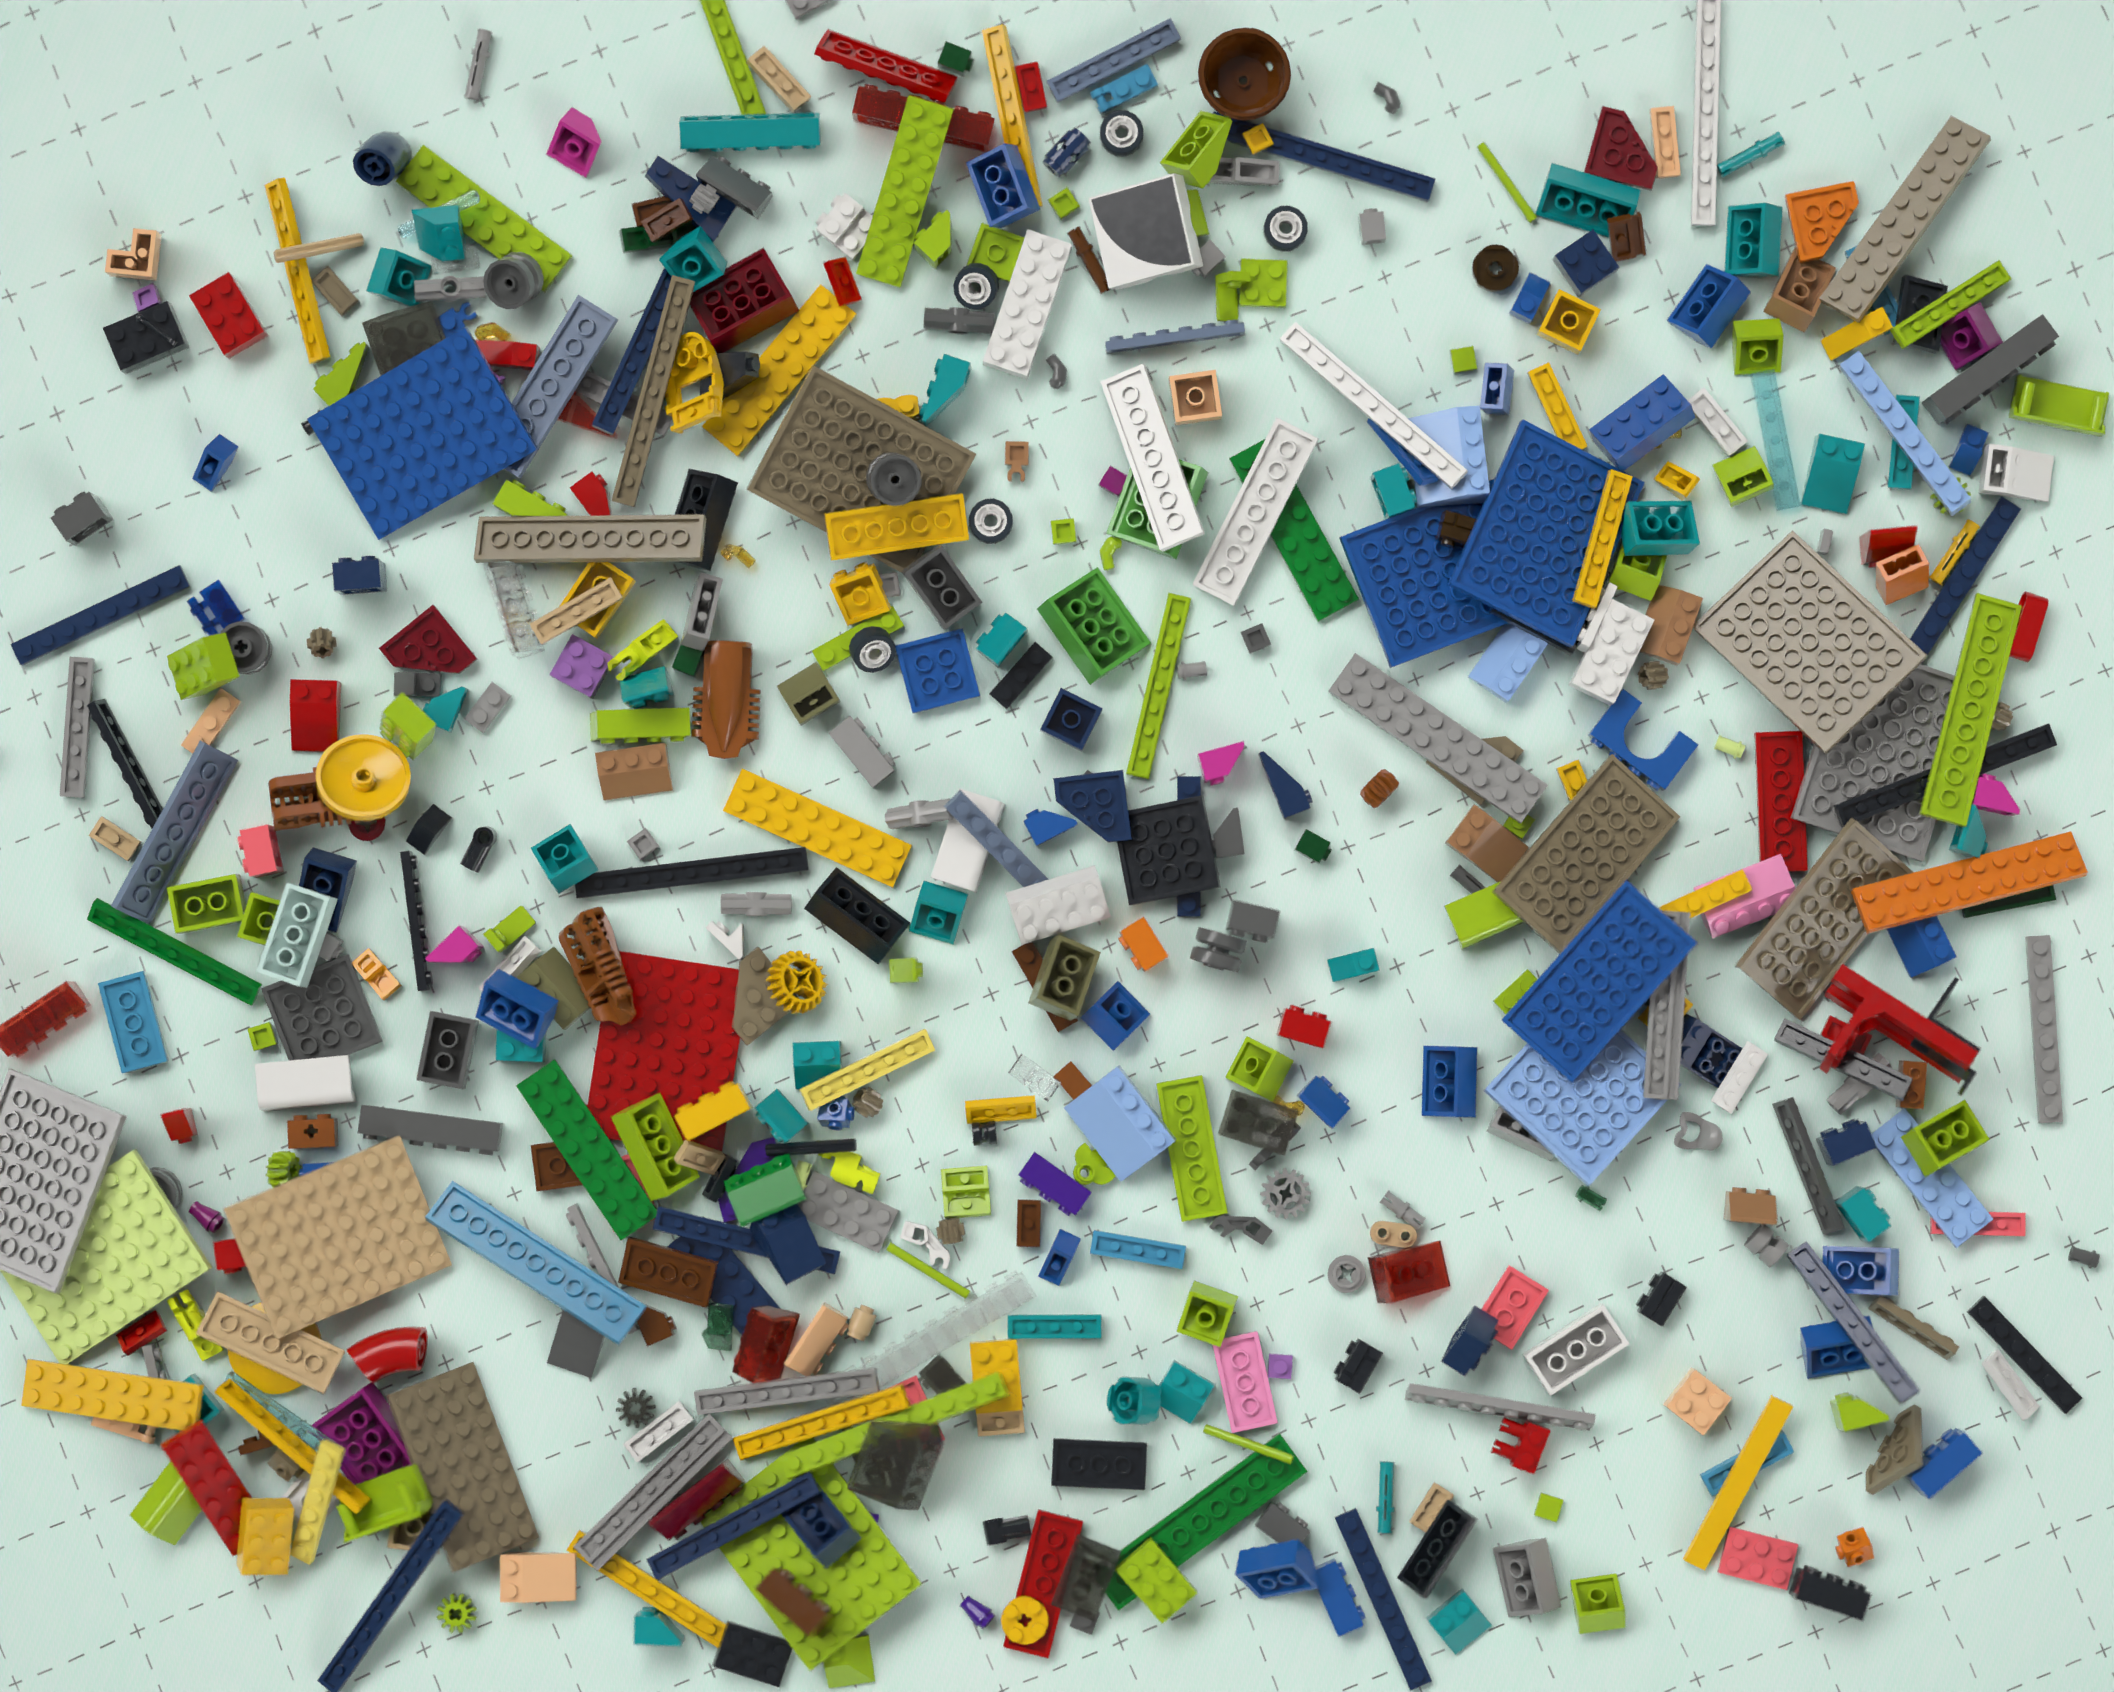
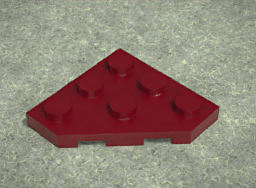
M1602 106L1584 173L1652 191L1658 171V166L1649 154L1626 112Z
M435 605L430 606L379 647L392 666L399 668L460 674L478 660Z

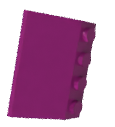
M369 1383L311 1425L320 1441L327 1439L345 1449L340 1469L354 1485L412 1465L390 1405L375 1384Z

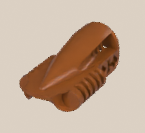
M714 640L708 641L705 646L703 687H693V692L703 693V695H693V700L702 701V704H693L692 706L693 709H702V712H692V717L702 718V721H692V725L701 726V729H691V737L697 738L706 744L708 754L711 757L721 759L736 758L739 756L742 747L754 740H759V732L749 731V728H759V723H750V720H760V715L750 714V711H760L759 706H750V703H760V698H753L751 695L761 694V690L751 689L752 643Z
M313 767V772L275 777L268 782L275 832L300 828L315 823H320L321 828L325 827V822H329V826H334V821H337L338 825H342V820L345 819L346 824H351V819L336 814L321 799L316 786L317 767ZM289 797V802H285L284 798ZM275 798H280V804L275 803Z
M602 907L582 911L575 917L573 924L567 925L560 931L559 942L574 971L573 975L577 978V983L581 986L582 993L585 994L584 998L588 1001L589 1008L592 1009L591 1013L594 1019L597 1021H613L619 1025H624L632 1021L636 1012L631 995L633 991L630 985L627 984L628 981L613 928ZM567 934L573 935L574 939L568 938ZM577 955L583 956L584 959H582V958H579V959H578V958H577Z

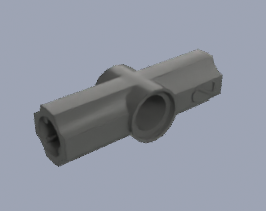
M957 307L950 309L925 308L923 328L948 330L950 333L968 334L969 332L992 334L995 313L976 312Z

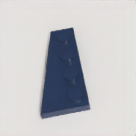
M660 156L656 157L645 175V178L665 198L668 197L672 202L682 198L693 217L691 224L695 228L701 226L713 243L737 206L716 192L720 197L710 213L707 214L704 211L702 214L692 208L693 204L689 200L697 187L702 183Z

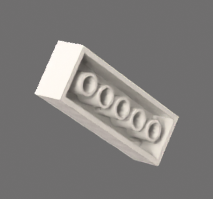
M1029 229L1027 230L983 359V365L1028 379L1072 249V244Z

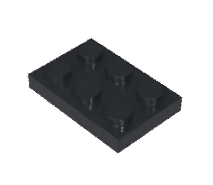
M1904 275L1901 279L1895 326L1945 295L1948 286ZM1943 324L1907 347L1936 354L1940 349ZM1893 337V343L1898 344L1896 339Z
M727 1621L712 1666L779 1687L793 1648L785 1638Z

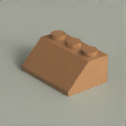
M1658 585L1645 614L1654 619V622L1639 653L1675 666L1679 665L1703 598L1683 590Z
M665 743L595 753L603 800L673 790L667 744Z

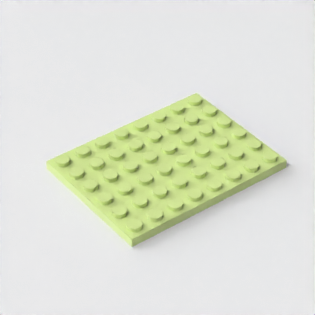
M135 1149L107 1167L60 1294L49 1291L1 1269L0 1271L58 1362L69 1364L211 1269L212 1266Z

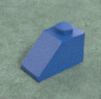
M1529 272L1509 314L1530 324L1551 282Z
M219 434L205 447L192 479L208 490L213 491L233 462L239 446Z
M1038 809L1026 814L1027 819L1023 821L1036 847L1078 825L1075 819L1046 810L1039 812Z
M1060 1229L1038 1277L1059 1286L1081 1238Z

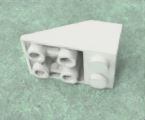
M1988 444L1984 447L1978 493L2048 502L2054 456L2011 446Z

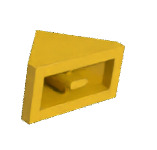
M1667 461L1654 480L1683 501L1699 482L1700 478Z

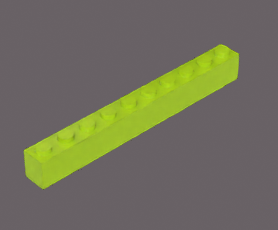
M996 1372L911 1405L909 1408L890 1413L779 1456L786 1478L793 1480L809 1471L814 1472L1010 1396L1002 1373Z

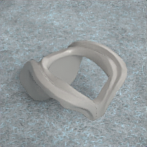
M1683 1112L1679 1120L1681 1130L1675 1136V1146L1682 1149L1699 1148L1709 1151L1715 1150L1720 1146L1723 1136L1721 1129L1716 1124L1706 1121L1691 1112ZM1686 1121L1695 1122L1700 1127L1699 1135L1693 1142L1682 1139L1687 1132Z

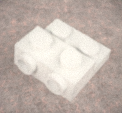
M845 193L842 197L840 195L835 197L830 205L833 209L828 215L823 213L818 218L816 230L850 259L854 260L864 247L873 216Z

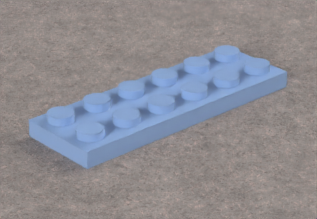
M1904 1108L1872 1133L1877 1146L1876 1149L1935 1221L1952 1245L1957 1248L1991 1222L1993 1218L1950 1164L1927 1177L1924 1176L1901 1139V1136L1918 1126L1917 1122Z

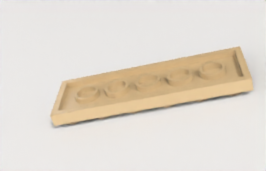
M218 1291L196 1332V1335L322 1394H325L345 1354L344 1350L301 1330L276 1339L265 1313Z

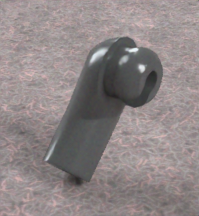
M1377 82L1373 92L1385 98L1387 103L1385 110L1388 113H1396L1397 109L1400 108L1397 92Z
M1054 353L1046 359V362L1053 369L1052 379L1049 380V384L1053 389H1059L1060 386L1066 383L1067 368Z

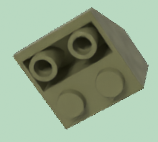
M817 662L777 685V688L801 726L841 702Z

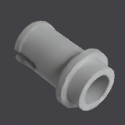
M1205 661L1188 664L1181 662V664L1177 665L1178 678L1186 680L1187 677L1207 676Z

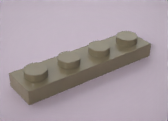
M1880 1295L1872 1301L1868 1308L1946 1360L1955 1355L1959 1349V1346L1950 1337L1936 1332L1933 1326L1921 1322L1914 1317L1913 1313L1901 1309L1888 1297Z

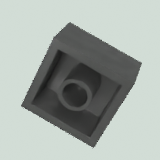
M85 491L73 498L74 502L70 505H62L54 511L55 515L51 517V520L65 541L73 545H77L114 520L99 497Z

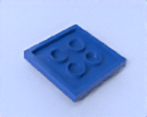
M963 628L895 645L913 714L980 696Z

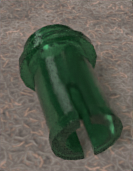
M1581 1185L1575 1195L1578 1201H1583L1601 1211L1603 1208L1601 1205H1605L1607 1198L1590 1190V1186Z

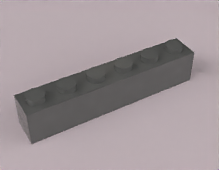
M361 1105L357 1133L363 1134L365 1139L377 1140V1136L387 1137L386 1140L399 1135L401 1139L410 1140V1145L423 1146L424 1142L433 1143V1148L447 1149V1145L456 1146V1151L470 1152V1148L479 1149V1154L493 1155V1151L500 1150L503 1123Z

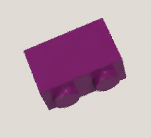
M1981 303L1964 310L1943 323L1940 344L1955 370L2003 343Z

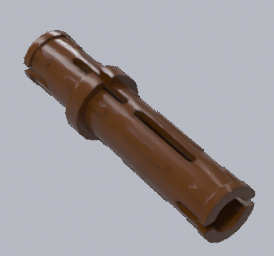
M1078 226L1075 230L1069 231L1067 235L1077 250L1076 255L1081 257L1100 294L1111 290L1108 288L1105 272L1092 250L1094 247L1088 243L1081 227Z

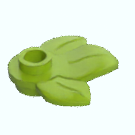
M1084 1143L1076 1150V1166L1073 1169V1177L1076 1182L1081 1185H1088L1092 1182L1104 1185L1114 1179L1116 1175L1110 1168L1106 1167L1107 1163L1096 1149L1091 1151L1089 1146ZM1082 1169L1087 1171L1088 1175L1086 1178L1081 1176Z

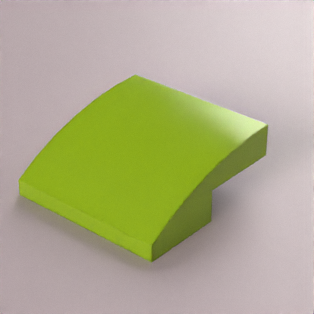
M987 1165L941 1169L945 1219L991 1215Z

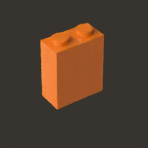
M1919 544L1876 562V588L1885 605L1928 588L1929 562Z

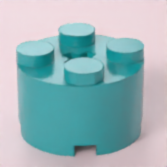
M1121 1377L1117 1379L1119 1381L1115 1385H1111L1107 1394V1407L1109 1411H1112L1114 1415L1112 1418L1117 1423L1145 1425L1158 1419L1161 1403V1387L1148 1378Z

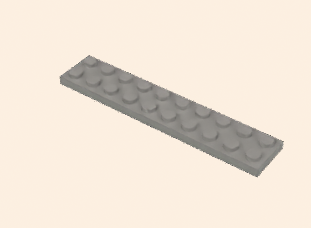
M1356 653L1328 691L1520 824L1548 786Z

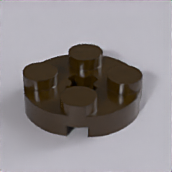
M1502 245L1486 246L1479 251L1472 263V275L1476 284L1490 292H1500L1509 288L1519 272V263L1516 256L1507 247ZM1493 262H1497V265L1502 267V271H1498L1496 275L1493 274V271H1489V267L1493 265Z

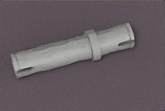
M485 29L477 30L475 48L471 51L473 58L464 95L465 98L479 101L486 59L490 56L488 49L493 32Z

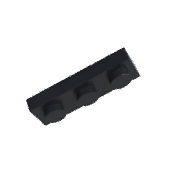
M1034 642L989 695L1007 710L1053 657L1038 643Z

